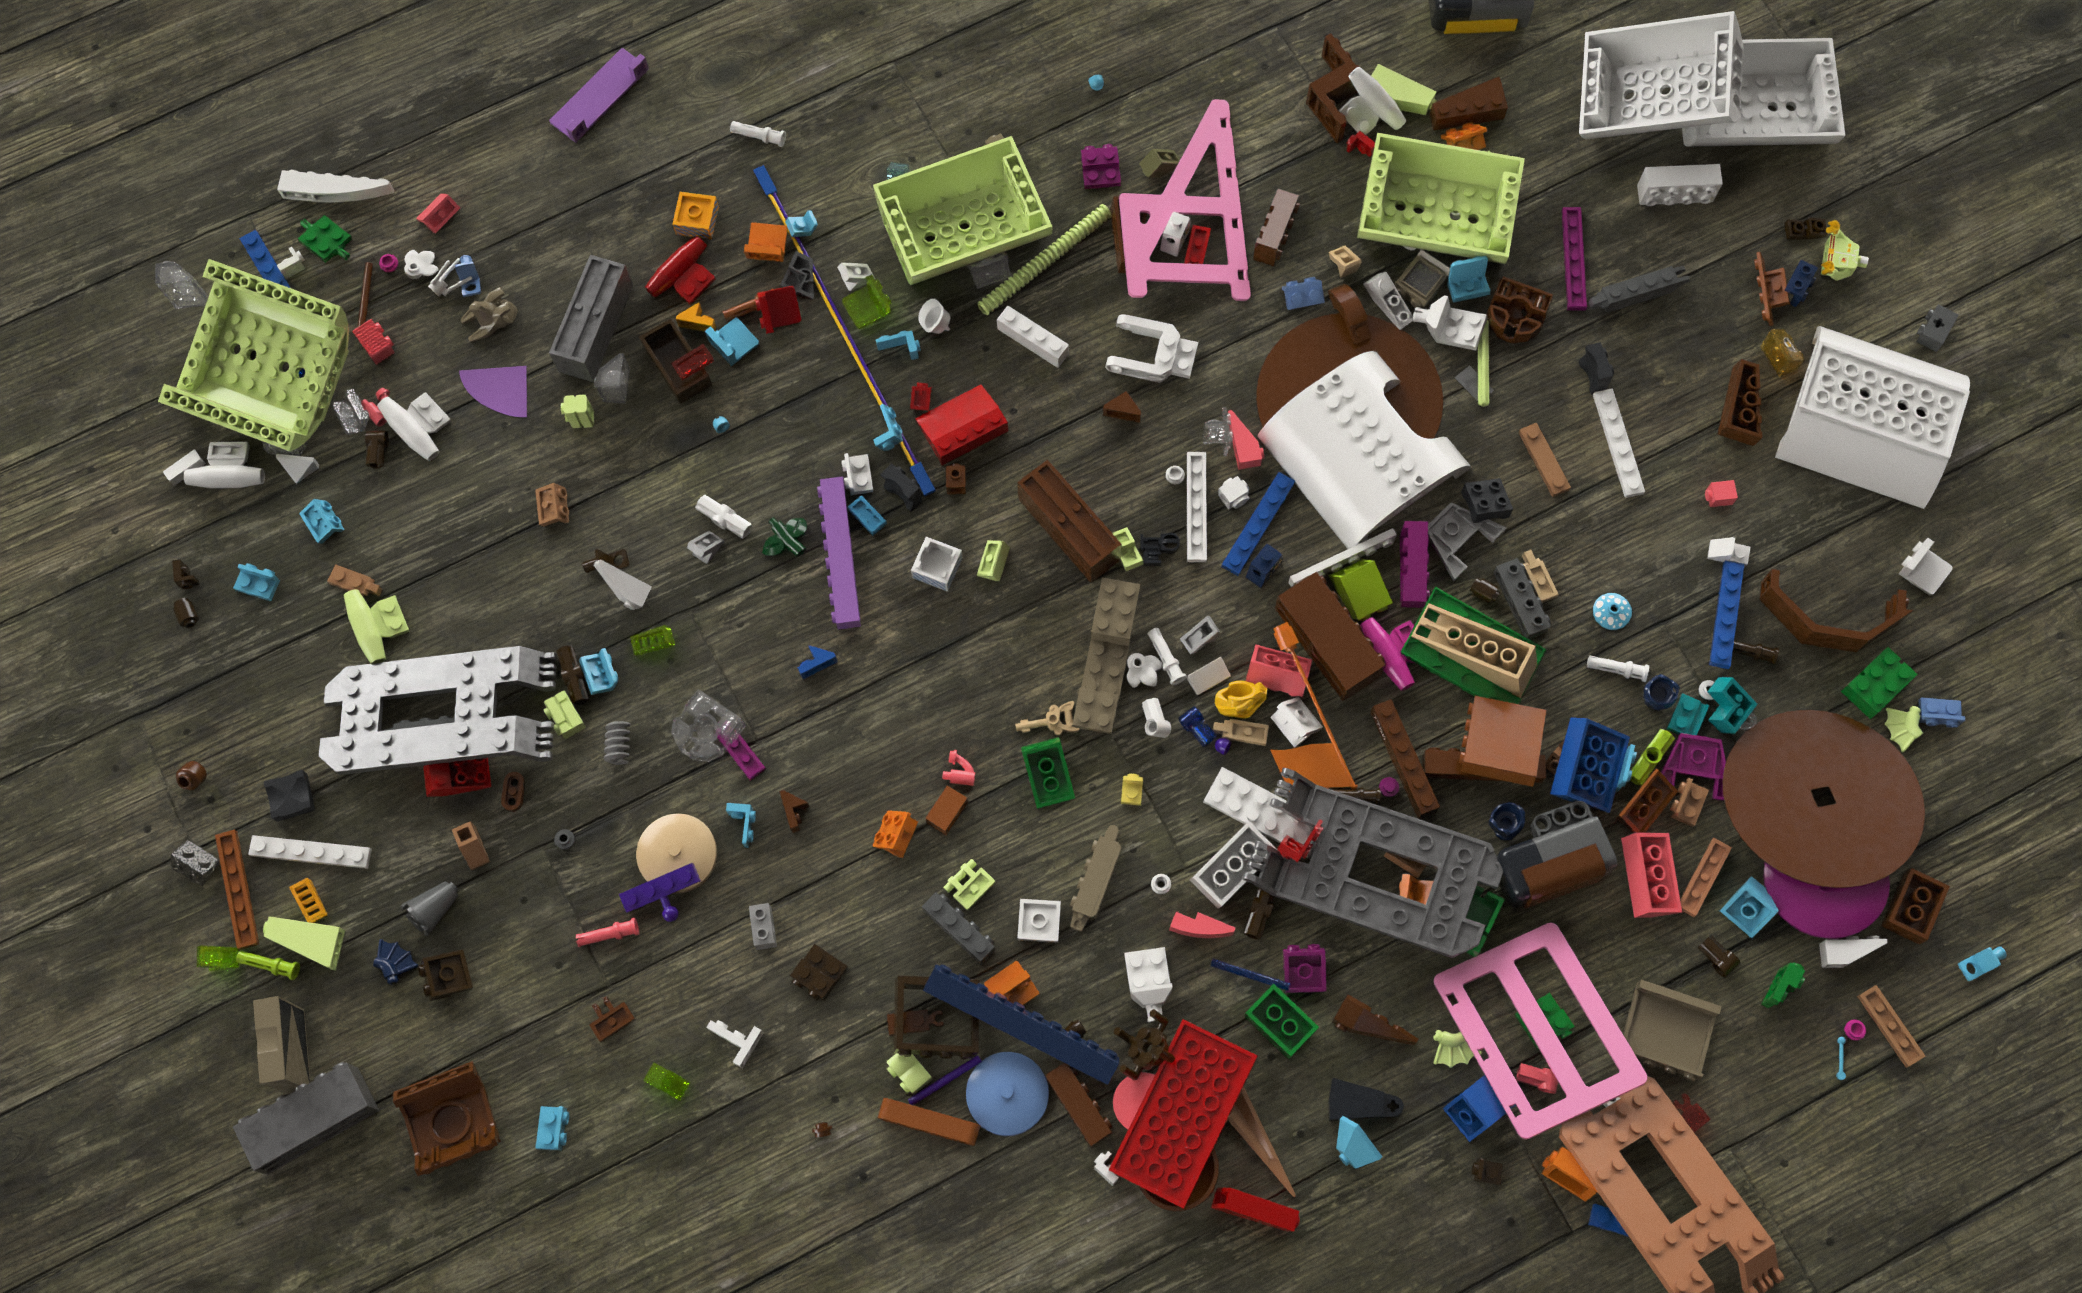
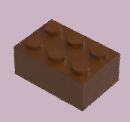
M1910 868L1903 873L1881 926L1917 944L1927 941L1950 886Z

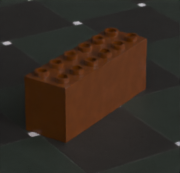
M1048 460L1017 482L1019 501L1091 583L1121 560L1122 544Z
M1315 572L1279 595L1275 610L1285 623L1288 622L1289 626H1292L1301 646L1340 699L1344 701L1381 677L1385 668V659L1374 650L1372 641L1368 637L1365 638L1362 634L1360 625L1357 622H1353L1350 618L1349 610L1345 606H1341L1337 594L1334 591H1330L1327 587L1328 584L1325 578Z

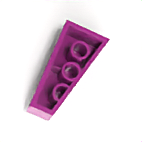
M1404 521L1399 535L1400 607L1424 608L1430 597V591L1427 590V583H1429V572H1427V565L1429 564V553H1427L1429 544L1428 522Z

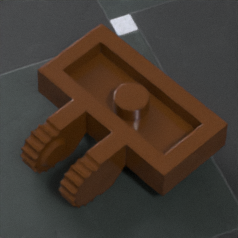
M605 996L603 1002L610 1011L604 1015L599 1005L596 1003L592 1005L599 1018L589 1024L599 1042L602 1043L636 1020L625 1002L614 1008L609 998Z

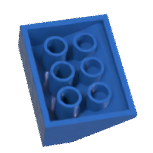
M1570 718L1550 794L1570 802L1583 801L1590 808L1610 813L1630 737L1587 718Z

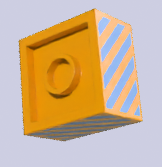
M679 192L672 224L675 234L689 237L697 235L700 238L712 240L719 209L716 196Z

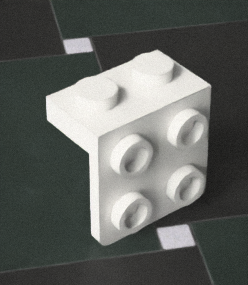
M1927 538L1923 543L1919 541L1912 549L1915 553L1912 557L1908 555L1901 565L1904 567L1899 572V575L1931 596L1952 571V566L1929 550L1934 542Z

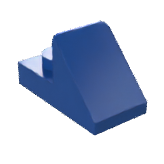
M808 646L814 659L805 660L797 668L802 679H805L838 661L835 653Z

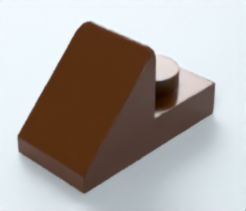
M781 790L779 792L792 833L800 831L798 824H802L799 812H795L810 806L805 800Z

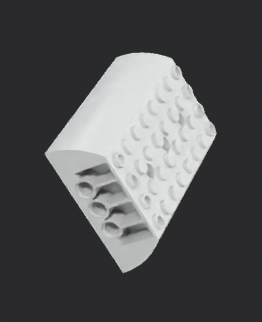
M1735 12L1585 32L1580 136L1584 139H1595L1738 121L1741 114L1744 49ZM1702 83H1708L1707 88L1699 90V86ZM1665 88H1671L1668 94H1662ZM1628 93H1634L1631 99H1625Z

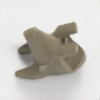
M501 287L490 292L483 302L474 301L461 318L462 324L477 319L481 325L475 333L468 337L470 342L485 339L491 336L497 329L512 324L518 312L517 307L513 303L501 298L505 295Z

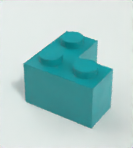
M1718 677L1707 691L1719 704V707L1709 718V721L1720 733L1735 734L1757 706L1753 698L1733 677Z

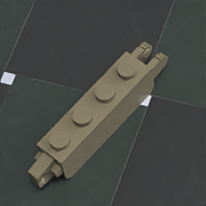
M1115 825L1108 826L1104 837L1100 836L1098 841L1094 840L1091 852L1094 853L1092 858L1087 859L1084 870H1086L1084 878L1080 877L1077 889L1080 890L1077 896H1073L1069 906L1072 908L1073 917L1070 928L1082 932L1088 920L1091 921L1097 917L1121 853V846L1119 842H1116L1119 830Z

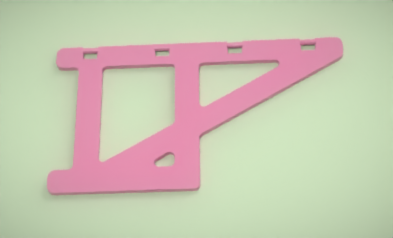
M1215 99L1211 101L1164 192L1161 195L1122 193L1119 196L1128 294L1133 298L1145 297L1147 294V281L1229 284L1232 298L1235 301H1247L1251 296L1229 104L1225 100ZM1220 120L1226 121V128L1221 127ZM1209 145H1214L1220 197L1186 196L1184 191ZM1226 170H1231L1232 178L1227 177ZM1173 212L1184 215L1221 216L1223 218L1228 265L1151 262L1149 258ZM1139 213L1149 214L1150 218L1146 224L1140 222ZM1237 220L1238 229L1232 227V221ZM1238 272H1243L1244 280L1238 279Z

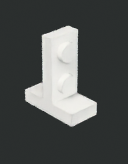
M710 1020L707 1025L709 1031L741 1048L733 1063L743 1069L764 1034L763 1031L754 1026L747 1039L744 1040L746 1036L736 1030L732 1033L727 1030L728 1026L718 1020L715 1023Z

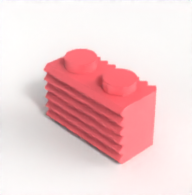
M370 319L352 331L376 365L395 353L392 349V346H394L393 342L388 336L384 337L382 335L385 331L378 322L375 324Z

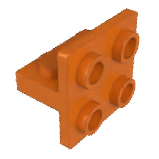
M1469 122L1463 124L1462 128H1451L1441 135V139L1446 140L1447 145L1480 150L1486 147L1483 133L1487 132V127Z
M887 811L882 819V825L874 837L873 847L884 849L899 858H903L918 821L911 818L909 812Z
M1018 961L1013 962L984 982L988 991L993 994L1000 993L1007 998L1006 1000L1013 1004L1017 1002L1025 1005L1039 995V991L1031 981L1030 975L1026 970L1024 971Z

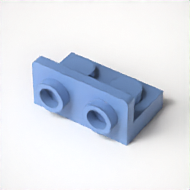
M1920 698L1918 700V706L1921 710L1919 723H1926L1928 726L1944 724L1946 727L1955 728L1965 721V716H1961V701Z

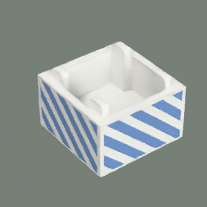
M926 537L911 569L912 578L948 592L962 561V550Z

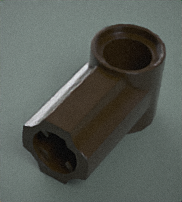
M366 431V466L380 469L384 466L385 448L389 444L388 432Z
M1712 935L1697 947L1713 963L1712 966L1715 971L1724 978L1741 963L1734 953L1726 950Z

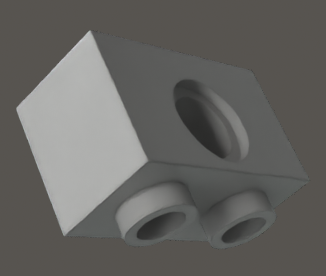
M770 904L749 906L753 943L756 950L777 947L773 913Z

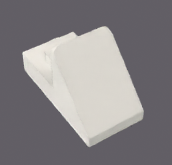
M841 263L837 267L849 291H853L875 280L867 264Z
M1733 537L1713 539L1710 541L1707 559L1741 563L1746 567L1748 565L1750 547L1736 544Z

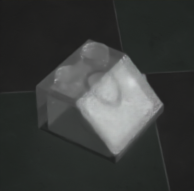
M619 353L598 369V376L594 378V387L597 388L598 395H600L603 402L626 404L630 368L623 353Z

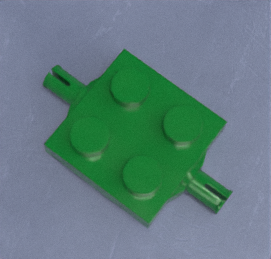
M322 216L314 224H311L306 219L301 220L300 225L307 230L298 238L299 243L326 263L336 255H340L344 260L350 258V254L344 250V247L352 240L351 235L327 216Z

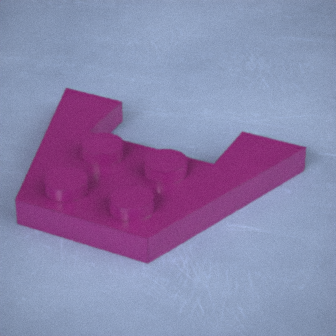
M1684 733L1679 734L1661 773L1673 786L1676 773L1714 779L1712 799L1724 801L1723 773L1726 760L1722 740Z

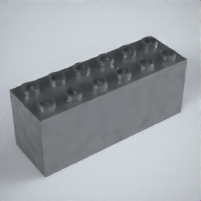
M593 255L589 256L549 351L558 372L587 381H594L633 287L624 264Z
M347 1062L338 1063L327 1074L321 1073L317 1075L311 1083L299 1085L295 1088V1092L289 1095H282L276 1099L274 1104L262 1106L257 1110L258 1113L238 1120V1124L233 1126V1129L253 1171L268 1175L378 1112L379 1109L359 1068Z

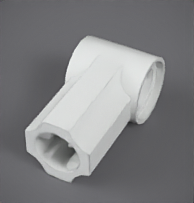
M1152 698L1142 702L1147 720L1145 732L1150 736L1168 737L1171 732V724L1164 719L1159 700Z

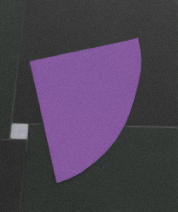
M526 366L459 371L464 387L479 403L509 416L527 417Z

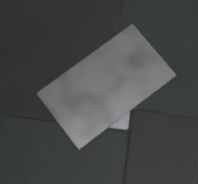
M1469 365L1455 379L1478 401V373ZM1489 386V394H1490V393H1492L1494 390Z

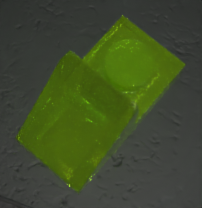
M200 945L197 947V967L208 968L209 971L239 968V963L236 962L239 949L237 947Z
M656 1063L652 1064L643 1080L679 1101L690 1084L689 1081Z

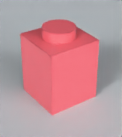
M1734 480L1712 482L1705 490L1706 501H1709L1710 507L1734 504L1738 498Z

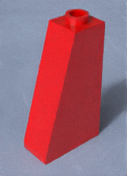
M1216 1188L1211 1206L1212 1209L1284 1231L1294 1232L1300 1221L1298 1210L1233 1188Z

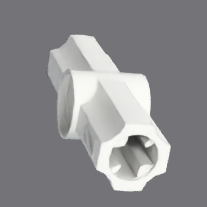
M706 495L698 500L695 507L696 510L709 517L718 527L724 530L728 529L742 539L750 533L752 524L738 516L729 506L721 505Z

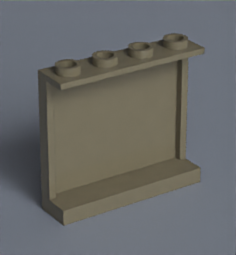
M1640 980L1635 987L1623 1036L1637 1059L1643 1061L1644 1065L1653 1068L1658 1066L1663 1068V1071L1666 1073H1679L1683 1075L1684 1079L1696 1081V1079L1699 1080L1704 1075L1701 1073L1715 1019L1720 1014L1722 1006Z

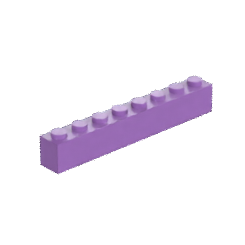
M843 477L820 479L821 486H818L817 490L818 497L822 498L823 504H819L820 515H824L825 522H821L822 532L826 533L827 538L823 540L824 550L828 551L829 556L825 558L826 568L830 569L831 573L830 576H827L828 586L832 587L833 591L832 594H829L830 604L834 605L835 612H831L833 624L836 623L838 629L861 627Z

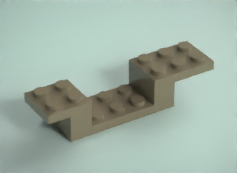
M1102 577L1082 686L1079 689L1072 724L1074 728L1112 734L1133 631L1140 584Z

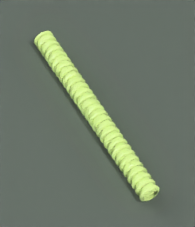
M1101 204L1099 208L1097 207L1095 211L1091 212V215L1088 214L1086 218L1078 222V225H1074L1073 228L1069 229V232H1065V235H1062L1056 242H1053L1052 246L1049 245L1048 249H1044L1043 252L1039 253V256H1035L1034 259L1030 260V263H1026V267L1023 266L1022 270H1017L1013 277L1010 276L1008 280L1004 281V284L1001 283L1000 287L995 288V291L992 290L991 294L986 295V298L983 297L982 301H978L977 304L981 312L989 315L990 311L993 312L994 308H998L999 305L1003 304V301H1007V298H1011L1012 294H1016V290L1019 291L1020 287H1024L1025 284L1029 283V280L1032 281L1034 277L1038 276V273L1041 274L1042 270L1047 269V266L1050 267L1051 263H1055L1056 260L1060 259L1064 252L1067 253L1068 249H1072L1073 246L1077 245V242L1080 243L1082 239H1085L1086 235L1088 236L1090 232H1094L1099 225L1107 221V218L1110 219L1112 217L1109 208Z

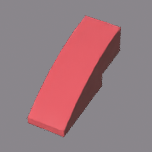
M1176 912L1169 930L1181 935L1197 938H1221L1232 936L1236 928L1199 912L1195 919Z

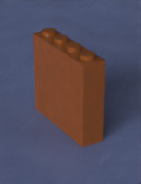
M1475 696L1473 703L1469 702L1467 714L1471 716L1470 719H1466L1464 728L1468 733L1467 736H1463L1461 747H1465V751L1461 752L1459 757V764H1462L1461 772L1533 787L1537 776L1546 710Z

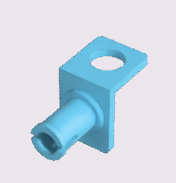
M1988 947L1958 963V966L1967 981H1971L2001 965L2000 960L2005 959L2007 954L2002 947H1997L1994 950ZM1967 963L1974 966V974L1967 971Z

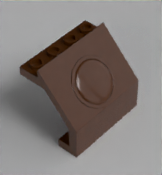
M473 1061L393 1093V1103L396 1108L399 1107L410 1136L415 1154L414 1170L417 1176L430 1174L435 1169L443 1166H451L456 1161L463 1158H471L481 1151H489L501 1142L484 1084Z

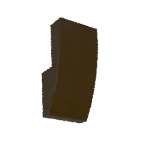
M1808 217L1805 221L1788 219L1784 223L1786 239L1789 240L1818 239L1828 236L1825 219Z

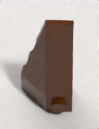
M1350 995L1346 996L1332 1021L1335 1024L1334 1027L1342 1032L1348 1031L1350 1033L1409 1045H1415L1418 1041L1417 1037L1395 1024L1389 1025V1021L1383 1015L1372 1014L1371 1007Z

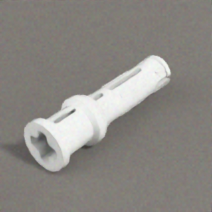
M732 121L730 126L731 133L761 139L766 144L770 142L783 147L786 140V132L783 130L779 132L772 130L771 127L759 128Z
M1159 628L1150 630L1147 634L1163 662V670L1168 673L1171 685L1183 682L1187 676L1182 673L1179 661L1172 656Z
M1589 655L1587 661V668L1618 673L1627 679L1632 677L1641 679L1642 682H1646L1649 672V665H1636L1632 661L1623 663Z

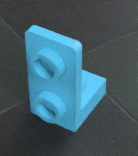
M727 803L726 812L731 818L743 819V816L745 817L742 844L745 848H749V842H753L754 832L751 830V824L755 823L756 811H753L752 806L749 804Z

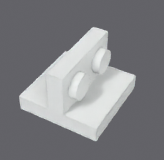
M1299 697L1280 703L1277 706L1278 710L1270 717L1294 748L1298 747L1311 734L1317 733L1323 728Z

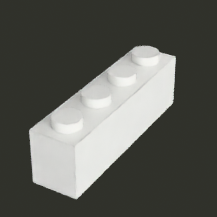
M1007 306L997 318L998 330L1055 367L1059 368L1069 355V344L1013 308Z

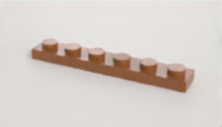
M234 829L217 834L215 838L237 949L242 950L259 945L238 833Z

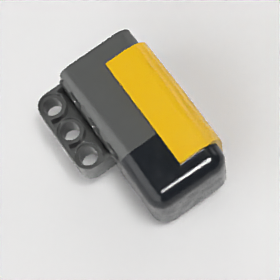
M1429 0L1432 28L1436 31H1444V34L1515 31L1516 28L1528 26L1534 7V0Z

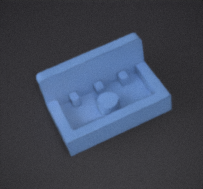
M1309 277L1305 278V282L1297 283V280L1286 282V286H1282V290L1285 293L1287 309L1325 303L1321 280Z

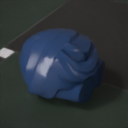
M1662 674L1656 675L1644 687V703L1648 708L1658 711L1670 708L1678 698L1680 687L1667 676Z
M1513 802L1503 803L1492 811L1488 823L1499 839L1509 841L1514 839L1524 828L1525 812L1520 805Z

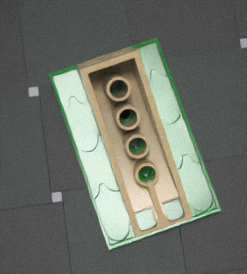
M1435 586L1401 650V655L1473 696L1519 704L1546 649Z

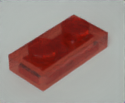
M702 344L671 364L683 381L714 362V358L705 345Z

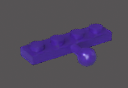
M690 863L620 893L619 896L626 913L660 899L664 908L662 912L664 920L673 922L678 918V910L671 906L668 895L701 882L694 863Z

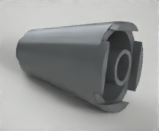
M445 881L406 901L400 908L402 911L406 909L408 914L405 916L420 932L425 930L424 935L428 936L457 899V892L459 890L452 882L447 883Z

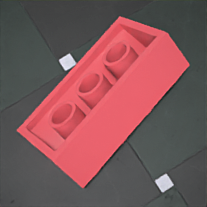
M1634 833L1621 838L1634 918H1651L1682 913L1669 833Z

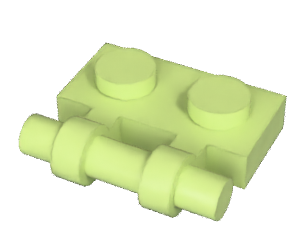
M972 859L967 864L964 863L960 867L961 870L954 877L951 876L947 880L948 883L943 887L948 893L953 888L958 890L953 895V898L967 911L996 883L982 868L975 873L972 869L977 864ZM968 875L970 879L962 886L959 882Z

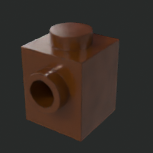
M961 464L946 466L947 494H966L965 466Z

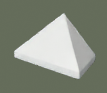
M276 454L277 460L296 484L319 469L318 462L312 457Z

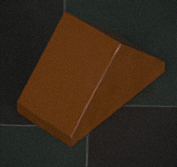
M1126 391L1104 404L1103 416L1140 423L1141 411Z

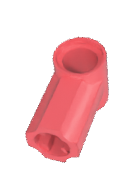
M1520 1063L1516 1081L1538 1087V1090L1546 1093L1556 1094L1558 1081L1551 1069H1540Z

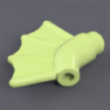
M1916 706L1910 707L1908 712L1886 708L1888 717L1885 726L1890 730V740L1899 745L1901 752H1905L1912 742L1923 734L1919 727V714L1921 710Z
M1436 1030L1433 1038L1435 1041H1439V1046L1433 1063L1435 1065L1446 1064L1450 1068L1458 1063L1468 1064L1474 1055L1461 1032L1453 1034L1447 1031Z

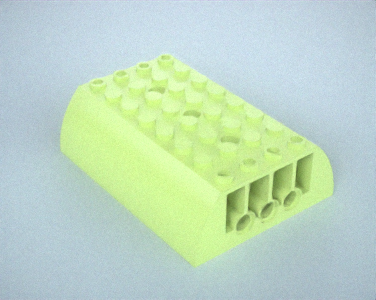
M1012 136L873 185L884 226L910 285L1052 234L1051 222ZM997 211H1001L1004 213V215L1001 217H996L994 213ZM966 223L969 225V228L961 229L960 225ZM927 236L935 237L931 242L925 240Z

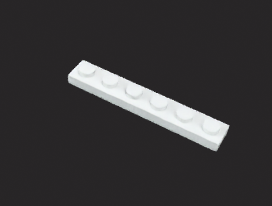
M1613 388L1594 392V401L1624 497L1642 495L1645 493V489Z
M1187 452V562H1206V452Z
M1392 528L1290 576L1289 585L1293 587L1315 572L1319 576L1324 577L1330 571H1339L1347 563L1354 564L1364 555L1370 556L1381 547L1387 548L1391 546L1397 534Z
M252 835L248 855L251 857L368 869L372 849L368 847Z

